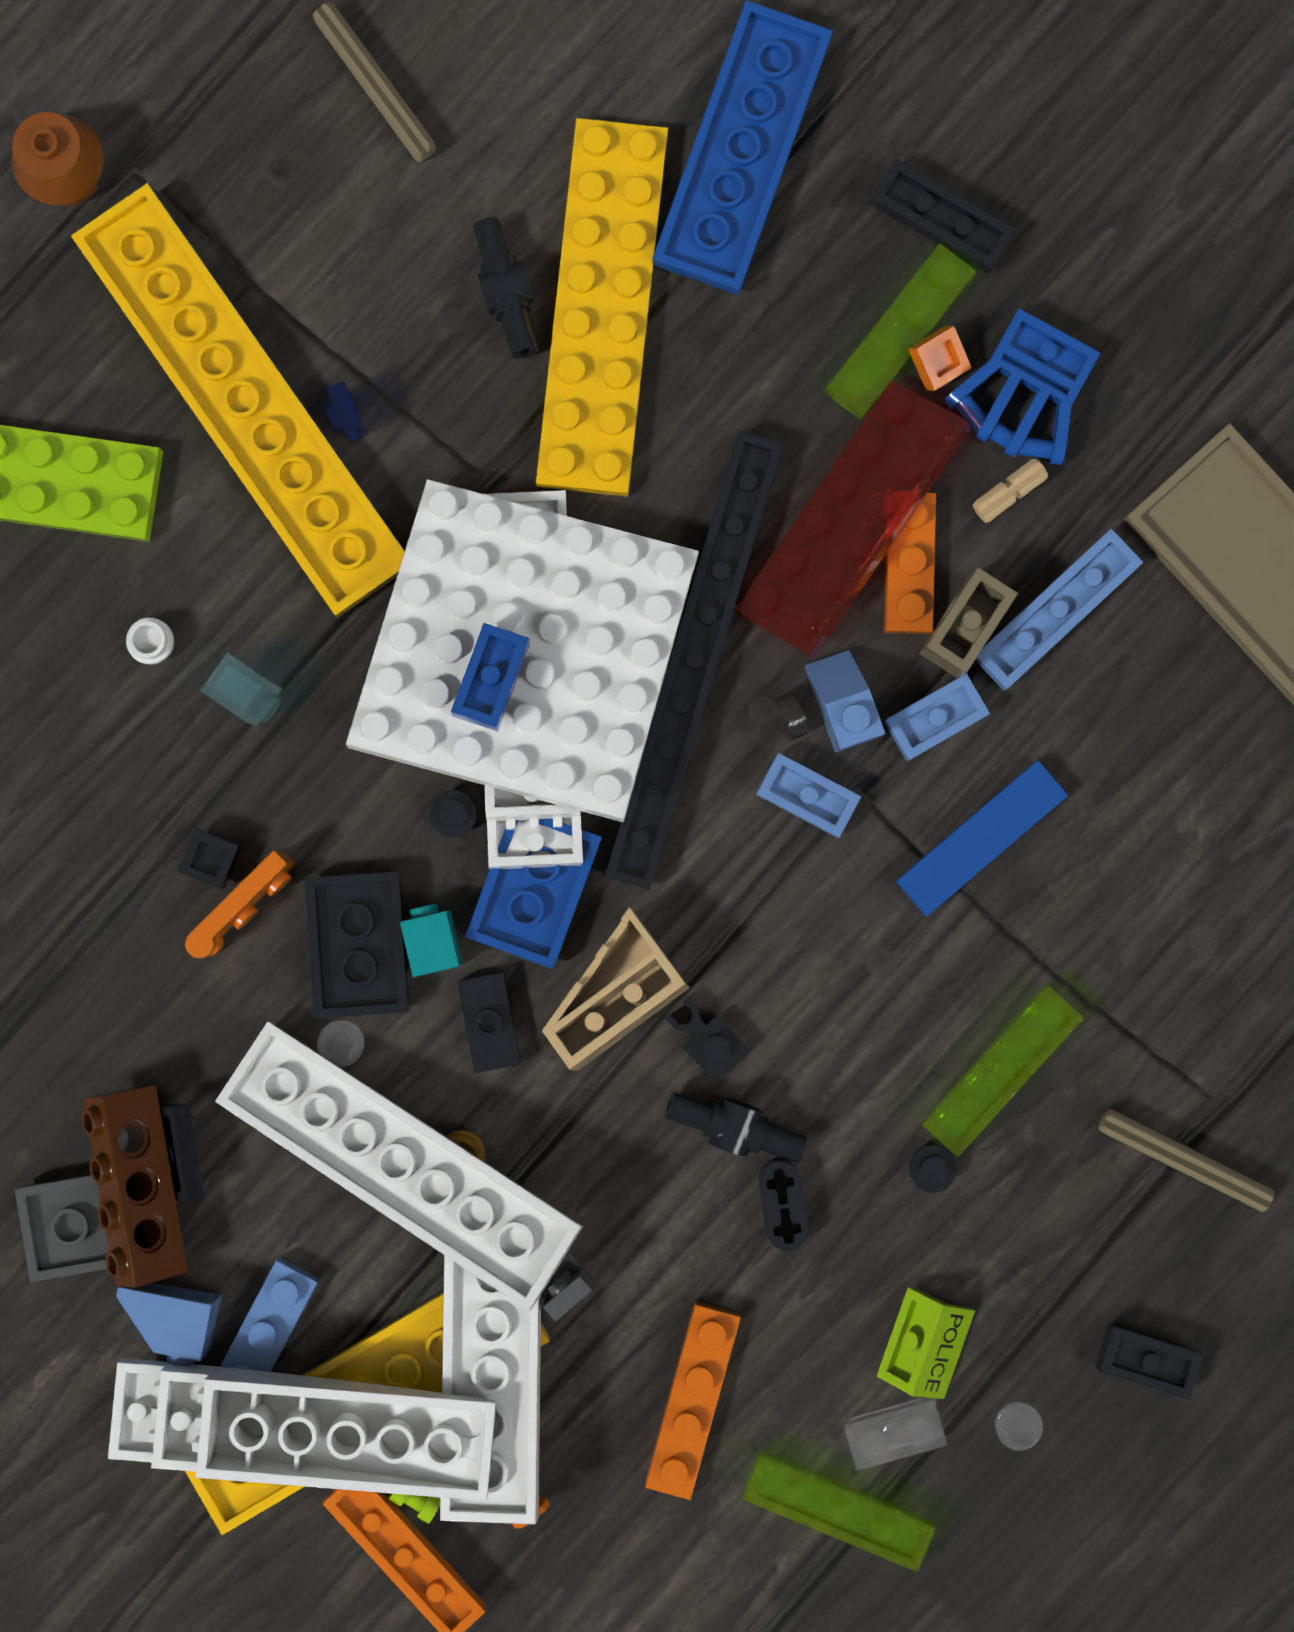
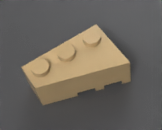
M630 907L621 918L622 921L605 945L601 946L595 955L596 958L579 982L575 983L542 1030L569 1070L579 1071L690 988Z

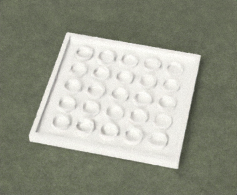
M427 479L347 738V747L624 822L694 573L698 551ZM483 623L530 639L528 651L498 731L453 717L451 714V709Z

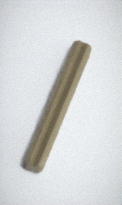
M326 2L317 8L313 13L316 25L417 162H423L432 156L436 151L435 142L336 6L331 2Z
M1107 1109L1100 1120L1098 1129L1104 1134L1261 1212H1265L1273 1201V1189L1113 1109Z

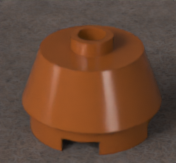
M41 112L26 118L16 129L12 141L11 162L16 181L30 197L49 205L74 206L87 200L97 190L98 186L96 184L103 170L104 155L98 136L85 122L70 115Z

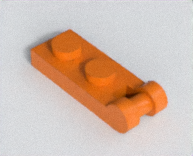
M273 850L188 935L185 947L189 955L195 958H204L218 954L224 944L222 936L232 926L237 930L245 926L258 912L254 905L266 893L271 897L274 896L290 881L291 876L287 872L295 863L283 851Z

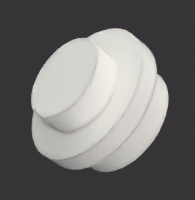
M143 618L130 627L126 637V645L134 659L144 664L154 665L163 662L169 657L174 647V636L170 627L163 621L156 618Z

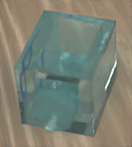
M227 652L201 689V692L246 723L257 726L260 720L267 722L276 712L281 703V699L277 696L283 688Z

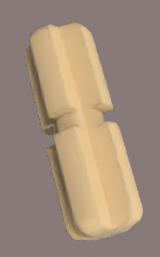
M1036 458L1028 461L1005 479V484L1000 482L974 502L973 508L976 514L985 523L993 520L1016 502L1015 498L1020 500L1048 478L1045 467Z

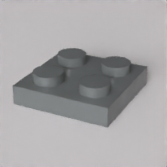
M91 1174L23 1185L15 1189L30 1282L107 1269L106 1254L109 1251L107 1236L98 1220V1206L101 1204L98 1185L93 1181Z

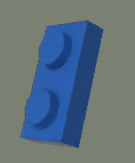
M483 623L451 709L453 717L495 731L499 730L530 645L528 637Z

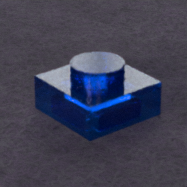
M342 381L327 387L326 389L332 402L324 406L335 432L343 429L350 441L368 435L352 394L345 382Z

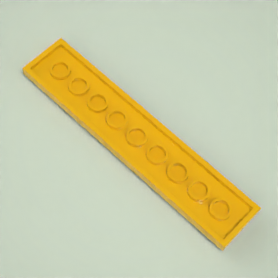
M148 183L72 234L71 237L334 615L339 618L398 576L405 551Z

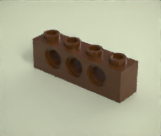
M156 1085L135 1086L83 1098L85 1109L82 1112V1126L86 1135L90 1137L93 1157L90 1159V1173L99 1189L101 1204L98 1206V1220L107 1236L109 1251L106 1254V1267L110 1277L114 1279L116 1286L136 1288L187 1273ZM122 1128L128 1134V1144L123 1151L118 1145V1135ZM132 1175L136 1181V1190L129 1197L126 1192V1182ZM141 1222L144 1227V1236L141 1242L137 1244L134 1239V1230L137 1224Z

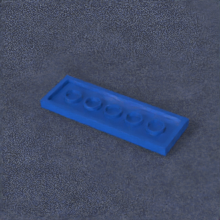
M748 0L745 1L652 258L654 266L739 296L829 47L833 30Z

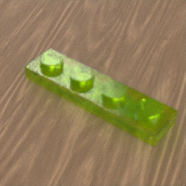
M939 243L829 383L825 393L861 420L911 357L908 348L927 337L973 278L976 271Z
M1045 985L926 1116L921 1124L959 1157L1084 1017L1050 986Z
M761 1450L757 1454L742 1491V1500L916 1572L919 1571L936 1529L934 1523L930 1520Z

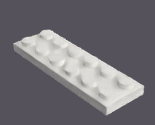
M445 1255L442 1393L496 1400L487 1501L441 1497L440 1521L536 1524L539 1517L541 1295L532 1310L527 1311Z

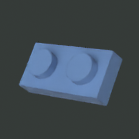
M965 674L884 720V723L905 760L909 761L990 713L969 676Z
M777 753L756 793L760 798L836 838H840L861 798L856 793L780 753Z

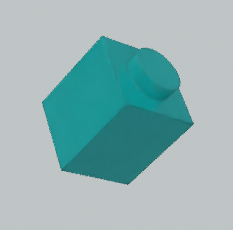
M437 904L410 910L412 919L401 921L400 925L412 976H421L463 965L451 910L439 912Z

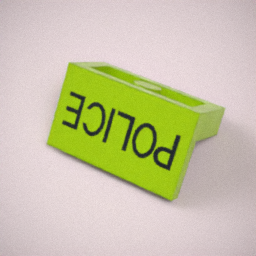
M908 1287L877 1377L914 1397L944 1399L975 1310L965 1306L947 1304L920 1289Z

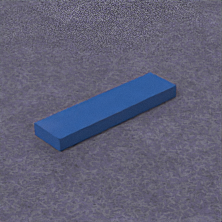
M1038 760L1034 761L897 878L895 882L921 913L927 917L1063 801L1068 794Z

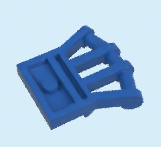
M1019 308L989 362L944 399V402L951 410L956 408L977 433L976 438L983 442L990 439L1005 448V454L1013 458L1016 455L1049 459V464L1062 465L1066 453L1072 404L1097 361L1100 352ZM996 372H999L1008 378L986 415L970 394ZM1021 384L1036 392L1017 429L1013 431L998 423V420L1017 385ZM1049 399L1056 403L1052 440L1027 437L1046 400Z

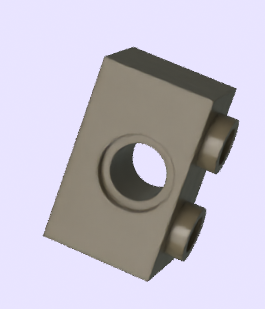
M977 568L968 576L919 654L954 677H961L967 673L1018 593L985 571Z

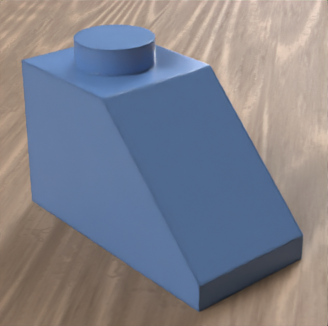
M849 650L805 665L835 753L877 739L885 734L870 689Z
M158 1282L136 1288L118 1287L117 1299L153 1353L167 1355V1361L174 1364L193 1365L195 1361L201 1362L211 1351L222 1295Z

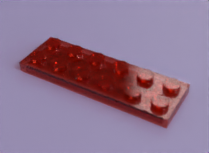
M891 380L736 606L735 610L737 613L814 660L971 430L969 422Z

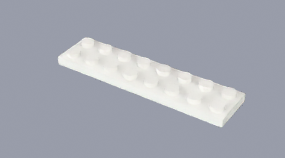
M271 1022L266 1023L215 1101L527 1311L532 1310L583 1228L582 1225Z

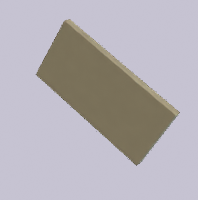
M1229 423L1123 520L1294 705V492Z

